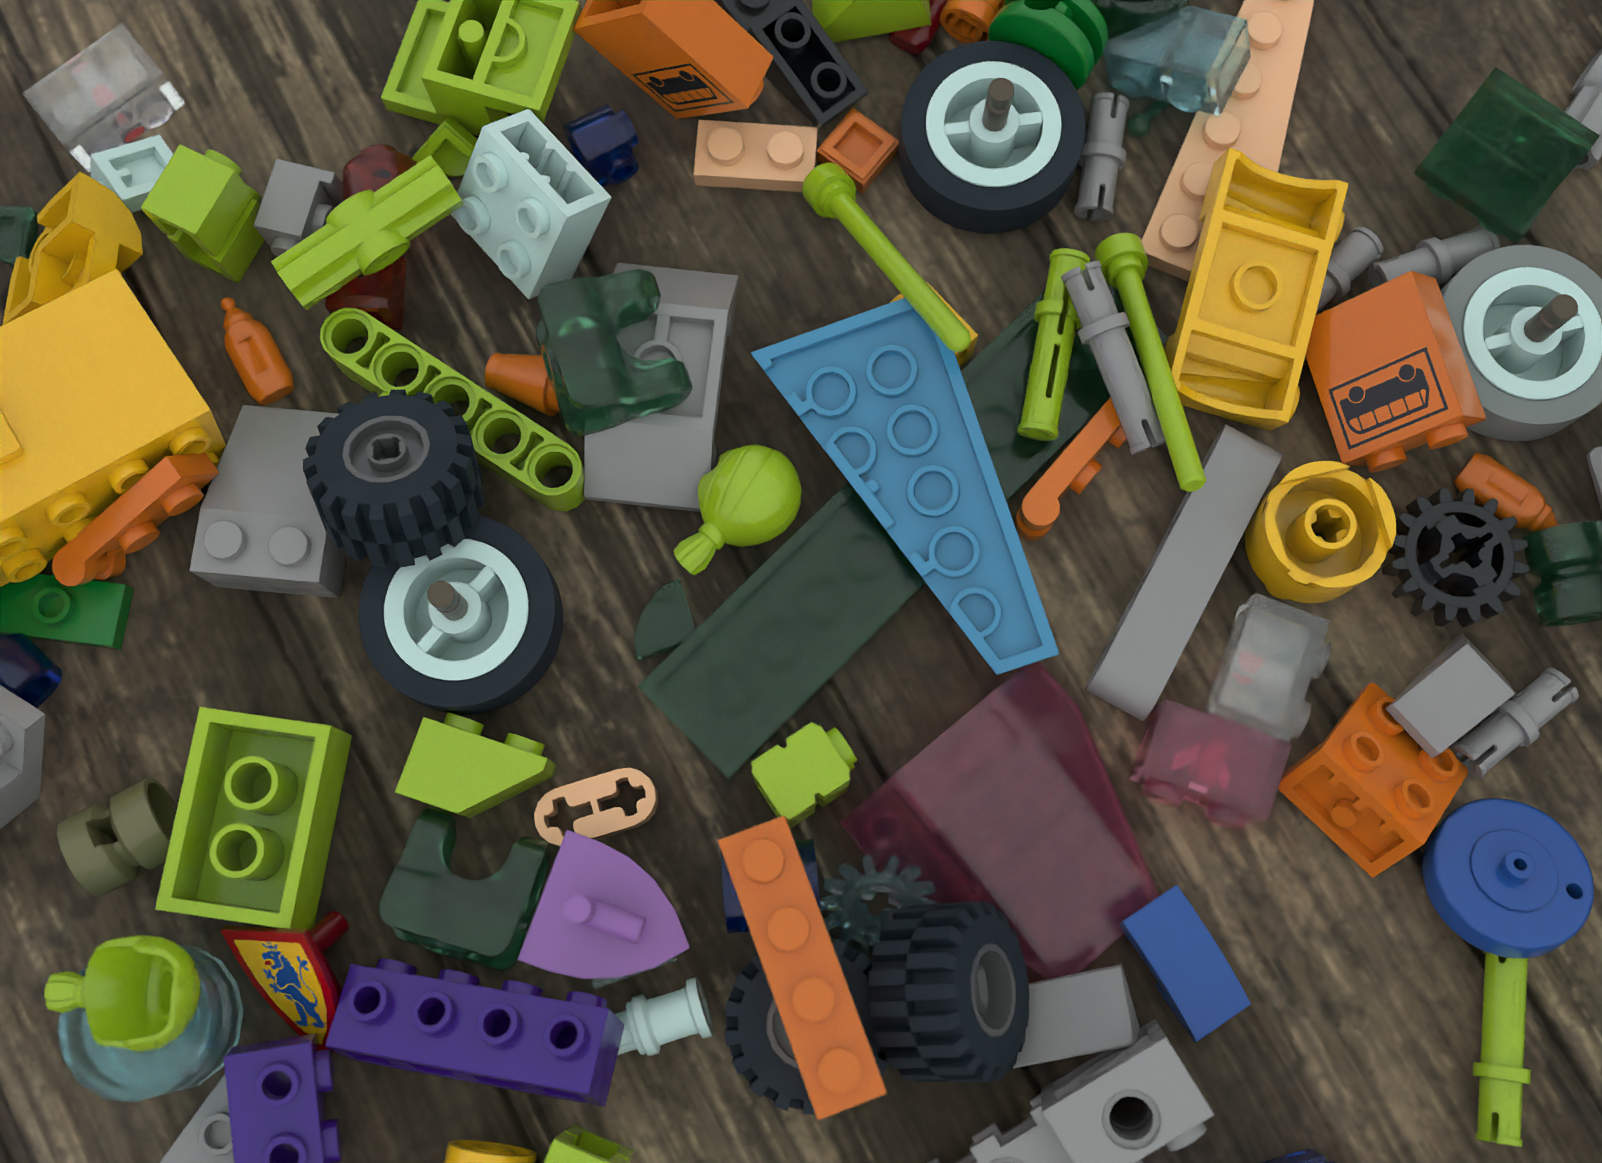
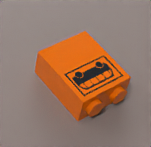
M587 0L572 29L676 119L748 109L761 94L764 87L763 78L774 57L714 0Z
M1411 270L1315 316L1305 357L1343 464L1368 467L1370 473L1384 471L1408 460L1406 451L1426 443L1429 449H1437L1454 444L1468 437L1466 427L1487 419L1436 278Z

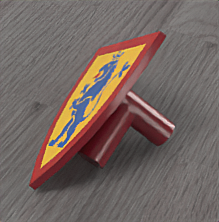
M330 911L309 930L224 926L220 930L238 963L253 986L271 1008L299 1036L317 1033L319 1050L330 1049L325 1044L343 989L323 952L349 930L346 919L339 912Z

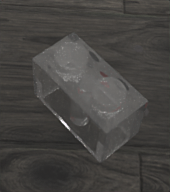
M123 23L22 93L63 146L88 173L91 171V154L131 143L149 129L164 124L174 111L186 104Z
M1258 593L1239 605L1199 722L1271 750L1289 743L1291 737L1299 738L1311 712V703L1304 700L1311 677L1314 679L1320 677L1330 656L1331 643L1324 641L1330 621Z

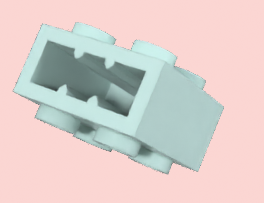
M527 109L482 127L457 191L464 205L452 212L451 215L459 223L463 231L470 235L497 264L500 271L528 299H531L572 279L612 197L534 113Z

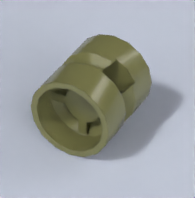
M146 777L113 794L110 798L109 808L103 804L95 803L63 819L58 824L57 837L61 852L74 877L86 891L94 896L102 897L135 880L139 875V866L148 870H155L164 865L177 806L159 782L154 778Z

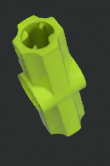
M430 155L403 174L398 175L394 180L376 192L371 189L364 190L343 201L329 213L325 226L272 260L271 263L288 289L300 304L308 310L327 296L338 291L361 273L366 276L371 275L391 265L410 248V241L463 206L464 203L447 176Z

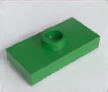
M37 574L22 582H9L0 587V635L121 650L134 589L126 584L95 580L87 584L65 586L54 575Z

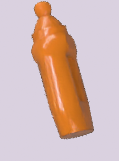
M226 297L222 299L220 307L226 311L223 323L225 350L250 397L259 405H268L290 394L294 390L293 374L269 329L261 322L254 320L250 313L237 308L233 298Z
M1475 452L1453 480V484L1460 493L1467 488L1473 489L1475 503L1479 506L1492 498L1497 500L1498 505L1494 516L1499 520L1514 516L1518 521L1514 528H1526L1530 532L1535 531L1539 533L1551 532L1552 536L1558 540L1563 539L1567 535V527L1557 524L1552 507L1546 504L1544 495L1535 486L1488 455Z

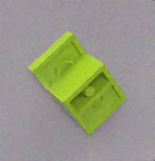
M418 0L381 95V100L386 110L439 125L448 115H451L471 134L478 136L483 126L506 118L508 113L516 114L530 109L544 123L576 34L572 29L581 13L580 2L576 0H450V2Z

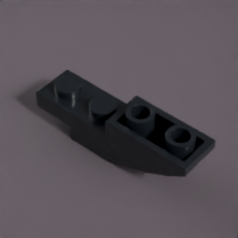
M714 0L774 56L765 76L792 105L819 129L867 96L869 91L803 0Z

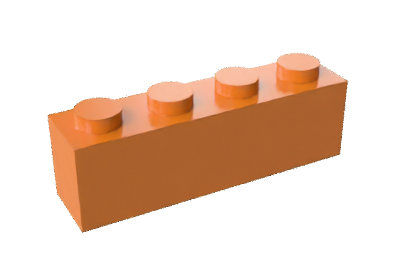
M785 815L718 840L817 1119L826 1118L887 1094Z

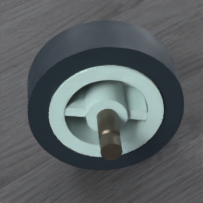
M979 41L955 47L930 62L918 74L906 95L901 116L898 144L899 164L904 180L916 200L929 213L955 228L975 233L993 234L1026 227L1050 212L1062 199L1072 181L1085 140L1086 123L1082 102L1066 74L1055 63L1037 51L1003 41Z
M479 516L474 528L462 529L465 537L464 540L456 547L446 544L441 548L442 555L429 561L425 555L415 558V565L400 567L398 560L390 561L387 567L371 566L360 595L359 629L364 648L373 666L398 691L427 708L443 713L449 712L456 715L481 714L497 710L519 699L531 690L546 673L554 660L562 636V599L556 581L534 547L515 530L501 522Z

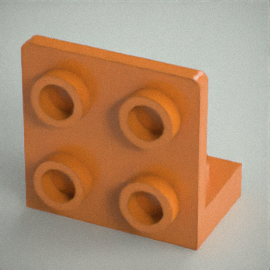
M1373 682L1361 690L1326 739L1287 769L1274 785L1372 878L1424 845L1468 775L1467 767L1456 758L1450 748L1431 758L1386 710L1395 699Z

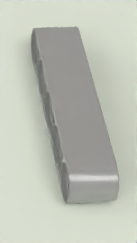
M1227 424L1222 427L1202 462L1206 483L1197 491L1186 492L1086 684L1085 690L1141 721L1147 718L1159 699L1282 458L1281 452Z

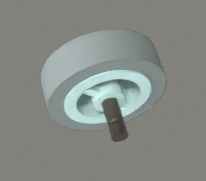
M1513 245L1501 247L1484 253L1470 261L1440 290L1487 418L1466 428L1478 434L1504 441L1536 440L1561 431L1602 402V279L1584 263L1563 252L1542 246Z

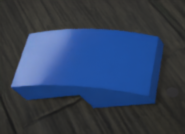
M1175 885L1119 924L1122 931L1157 979L1158 983L1155 984V987L1194 1043L1251 1005L1220 948L1178 885Z

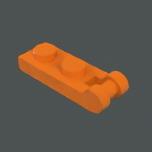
M1111 397L1026 494L1014 518L1016 531L1024 539L1035 541L1046 536L1060 513L1059 501L1069 489L1078 495L1086 489L1103 466L1095 459L1109 443L1116 449H1120L1127 441Z
M205 452L201 455L192 453L163 458L81 530L72 541L70 540L57 551L52 561V571L55 578L65 586H77L87 584L93 579L106 580L121 575L126 566V553L136 552L152 543L160 535L157 527L169 516H176L191 509L202 500L204 494L201 489L219 474V471Z

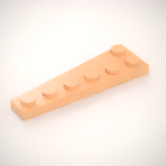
M1314 0L1243 1L1142 237V243L1149 261L1148 266L1189 282L1204 224L1199 222V217L1212 167L1229 147L1242 151L1255 163L1278 172Z

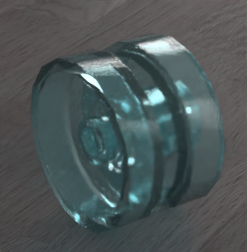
M180 945L191 956L198 970L201 982L200 1000L197 1011L185 1031L172 1043H168L166 1046L158 1049L135 1052L121 1047L101 1046L92 1037L85 1008L78 1007L72 1011L60 1013L57 1031L62 1057L79 1084L104 1099L138 1102L198 1086L224 1066L223 1056L232 1047H235L239 1041L244 1012L238 983L223 962L199 947ZM87 966L79 972V975L85 976Z

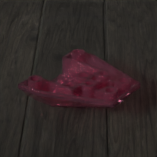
M1040 661L1026 665L997 687L891 776L840 822V825L882 875L928 904L986 901L993 904L995 910H1001L1008 918L1010 928H1014L1026 965L1048 979L1080 973L1124 934L1119 926L1123 920L1160 896L1079 706Z

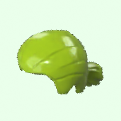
M756 444L731 449L718 457L719 462L717 466L702 476L697 493L704 524L700 526L698 533L681 541L673 551L679 563L690 574L695 575L704 570L713 558L716 550H720L724 544L743 547L768 542L784 533L794 521L801 504V484L792 462L782 452Z
M136 935L108 940L97 946L91 955L85 976L69 971L51 974L45 987L44 998L46 999L48 1010L66 1013L78 1007L85 1008L92 1037L99 1045L143 1052L164 1047L168 1043H172L185 1031L198 1008L201 982L193 959L180 945L162 937Z

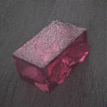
M1165 698L1151 710L1128 779L1144 784L1142 794L1148 798L1176 807H1180L1182 799L1207 808L1204 816L1207 820L1227 828L1243 830L1245 823L1252 825L1268 820L1292 745Z

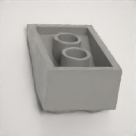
M250 405L242 406L217 466L219 474L212 479L200 508L189 571L215 587L340 598L347 553L345 547L338 549L330 540L303 472V459L308 457L305 447L309 438L320 435L317 426L325 417L335 418L339 413Z

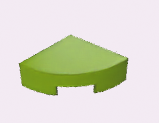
M448 115L408 163L411 166H415L419 161L431 155L446 176H464L478 139L451 115Z

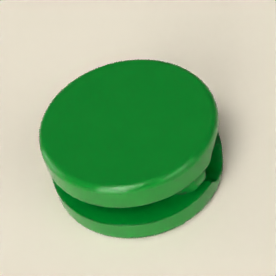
M1005 0L1003 7L998 11L989 26L988 41L1015 43L1037 51L1055 63L1070 79L1077 91L1085 84L1093 67L1106 50L1108 30L1102 14L1091 0Z

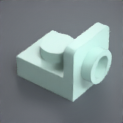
M160 135L91 154V177L113 191L133 215V212L142 210L140 207L173 156V153Z

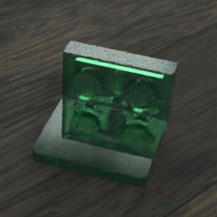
M1495 67L1415 170V175L1426 182L1427 187L1435 195L1446 200H1452L1475 215L1480 224L1488 231L1504 235L1513 242H1519L1527 233L1556 188L1592 148L1600 135Z

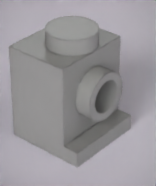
M276 159L254 227L270 246V251L278 257L325 226L329 213L343 201L350 198L335 172Z

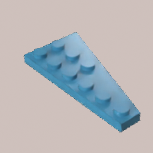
M905 298L751 352L756 362L996 675L1059 655L955 353L946 347Z

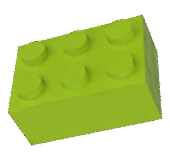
M199 707L155 910L277 928L309 930L315 925L352 735L330 725Z

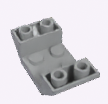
M617 263L602 296L585 412L584 497L586 500L701 512L697 493L699 481L703 475L713 470L716 464L717 451L714 437L727 337H732L739 283L738 275ZM606 326L612 333L618 352L620 372L617 374L613 373L605 353L602 329Z

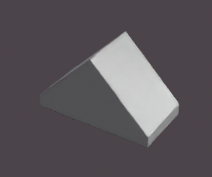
M1461 634L1404 689L1386 710L1431 758H1434L1511 698L1515 692L1503 675Z

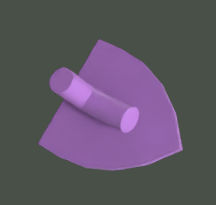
M566 830L517 960L549 972L581 979L620 978L655 968L686 951L690 946L675 908L657 882L630 857L597 840Z

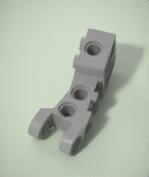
M1154 1019L1140 1028V1033L1134 1045L1101 1051L1041 1087V1094L1030 1100L1033 1108L1030 1110L1031 1116L1004 1133L1001 1132L996 1122H993L973 1134L972 1140L974 1144L970 1146L971 1153L954 1163H1143L1142 1158L1165 1144L1169 1151L1173 1152L1197 1140L1206 1131V1127L1202 1122L1214 1116V1113L1158 1022ZM1131 1096L1144 1101L1142 1108L1132 1116L1123 1117L1111 1112L1113 1104L1121 1098ZM937 1156L927 1163H941Z

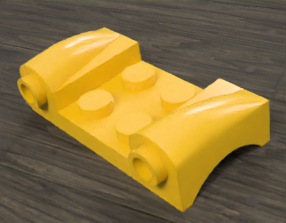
M1230 147L1213 164L1199 217V222L1204 224L1176 332L1168 337L1165 347V354L1183 406L1268 431L1289 423L1299 402L1300 388L1298 383L1332 248L1343 227L1345 214L1342 209L1349 183L1340 180H1314L1284 175L1255 163L1242 151Z

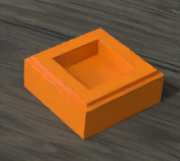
M852 108L816 150V160L821 164L836 163L841 166L854 181L856 189L863 194L898 153L899 140L855 108Z

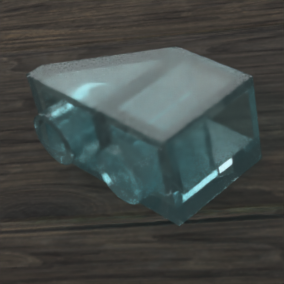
M1189 5L1110 39L1103 50L1110 85L1131 97H1142L1144 95L1170 102L1176 108L1186 112L1203 111L1220 116L1251 58L1247 19Z

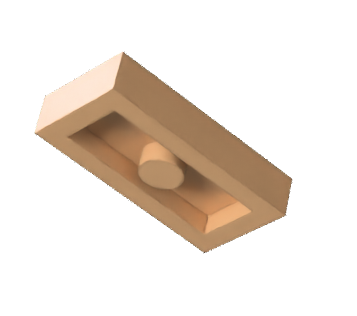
M698 120L694 165L695 185L802 192L804 180L809 172L815 168L818 127Z

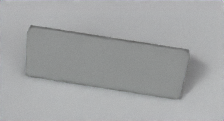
M1122 964L1029 983V1020L1025 1031V1042L1022 1052H1018L1017 1062L1013 1068L1134 1045L1140 1033V1027Z

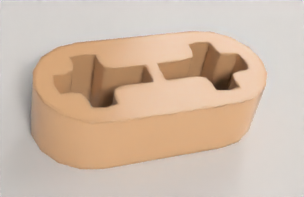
M630 767L612 770L557 787L545 793L537 803L534 812L535 826L540 836L548 843L561 846L565 832L559 827H550L549 818L558 814L557 803L566 800L567 804L573 809L591 805L593 814L575 820L573 828L577 834L599 840L647 823L656 812L658 791L653 781L640 770ZM624 781H629L634 789H645L646 798L640 799L636 803L638 813L632 816H628L621 807L602 810L600 802L617 797L620 794L619 784Z

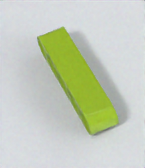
M342 308L334 311L325 319L320 330V341L323 349L348 378L371 393L377 392L378 397L383 392L390 394L391 390L405 389L407 396H414L419 391L431 394L434 404L442 400L448 404L456 401H468V410L462 417L468 426L479 464L551 510L569 511L578 507L585 500L584 466L578 453L568 443L368 313L357 308ZM360 336L368 337L365 346L360 351L353 354H345L348 343ZM409 368L419 369L415 380L409 385L403 387L394 386L397 375L403 370ZM507 433L521 435V440L513 451L506 454L493 452L495 441L500 436ZM567 466L573 469L571 478L565 485L558 488H549L543 485V479L551 468Z

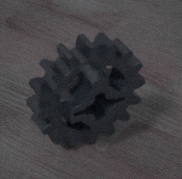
M1440 488L1429 496V501L1421 495L1406 506L1408 514L1402 512L1395 517L1396 533L1398 535L1395 536L1393 546L1388 551L1389 554L1395 555V560L1381 568L1383 575L1399 576L1401 584L1391 593L1394 598L1410 594L1415 599L1410 614L1417 617L1432 609L1434 610L1436 626L1442 627L1452 622L1456 616L1461 627H1468L1479 622L1481 615L1489 619L1503 612L1504 608L1501 601L1508 602L1518 597L1522 592L1511 580L1529 573L1528 565L1515 560V553L1528 547L1527 540L1511 539L1508 531L1518 521L1514 516L1499 521L1494 516L1498 501L1494 498L1480 507L1475 505L1473 489H1465L1456 495L1453 500L1447 488ZM1416 546L1419 549L1418 560L1416 556ZM1464 547L1468 548V552L1459 557V562L1456 564L1452 563L1445 568L1440 567V563L1449 558V553L1452 551L1457 552ZM1439 589L1448 590L1451 595L1446 594L1440 591Z

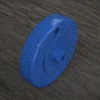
M1486 798L1466 803L1456 808L1442 821L1430 836L1424 850L1422 862L1424 884L1437 913L1461 938L1491 954L1520 959L1545 955L1559 948L1583 927L1590 915L1594 900V882L1586 856L1577 841L1560 823L1543 811L1528 804L1503 798Z

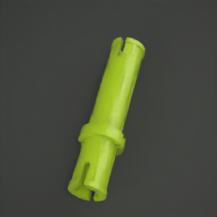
M1069 248L1055 249L1050 253V267L1044 299L1036 303L1034 320L1039 323L1029 370V380L1021 422L1017 430L1024 437L1041 441H1052L1058 438V424L1068 379L1075 331L1082 327L1061 276L1078 266L1082 272L1086 269L1085 263L1090 262V257L1084 252Z
M1485 951L1480 1062H1473L1472 1075L1480 1077L1478 1122L1475 1140L1522 1147L1523 1084H1530L1531 1070L1523 1069L1528 958H1508Z

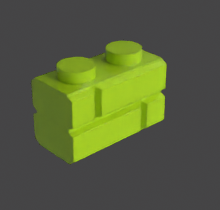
M811 722L786 739L787 747L782 748L776 745L751 762V773L756 786L777 818L785 815L790 829L813 815L816 804L824 807L847 792L850 772L855 768L854 763L857 761V758L836 727L825 733L821 725L818 726Z

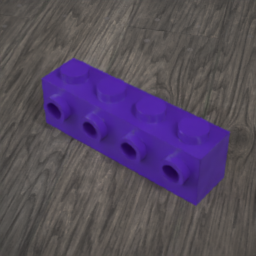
M378 959L376 968L350 965L325 1046L349 1060L605 1107L625 1025L607 1008L608 1001L606 999L576 991L568 992L566 1001L542 997L543 990L541 988L512 980H505L501 990L478 986L480 979L473 975L448 969L440 970L438 979L416 975V967L391 959Z
M317 1033L232 1047L223 1056L234 1163H333L342 1161L338 1118L326 1120L323 1094L324 1092L334 1091L332 1054L330 1049L319 1050Z

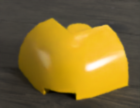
M79 172L46 204L37 215L38 223L46 227L34 244L30 258L26 259L22 256L16 258L2 325L115 269L121 274L143 255L141 232L131 211L113 191L92 177Z

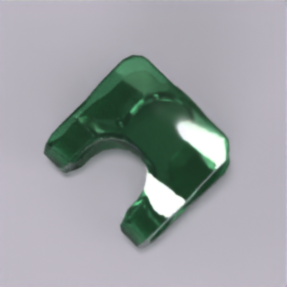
M635 269L597 278L586 277L562 280L546 285L538 295V308L542 319L539 320L536 326V339L564 425L574 435L586 436L598 433L636 418L672 409L681 404L691 393L693 385L683 362L673 358L659 360L636 358L626 352L616 338V335L621 330L645 321L658 309L661 293L656 278L651 272Z
M428 807L418 816L401 859L394 869L380 901L379 914L383 922L392 927L400 940L426 948L437 954L468 961L497 971H506L513 968L518 961L517 959L530 928L533 913L550 864L548 842L523 836L513 845L504 865L495 874L477 881L463 879L453 874L451 869L452 852L457 840L456 821L450 812Z

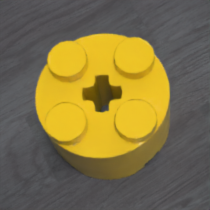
M1316 461L1304 464L1290 471L1261 498L1245 530V549L1248 560L1258 578L1265 584L1267 591L1274 597L1282 600L1289 599L1300 603H1322L1342 596L1373 576L1382 566L1389 549L1393 546L1396 536L1394 510L1387 494L1380 485L1370 477L1366 480L1359 474L1349 470L1348 468L1351 467L1337 461ZM1323 532L1326 541H1324L1321 536H1316L1314 533Z

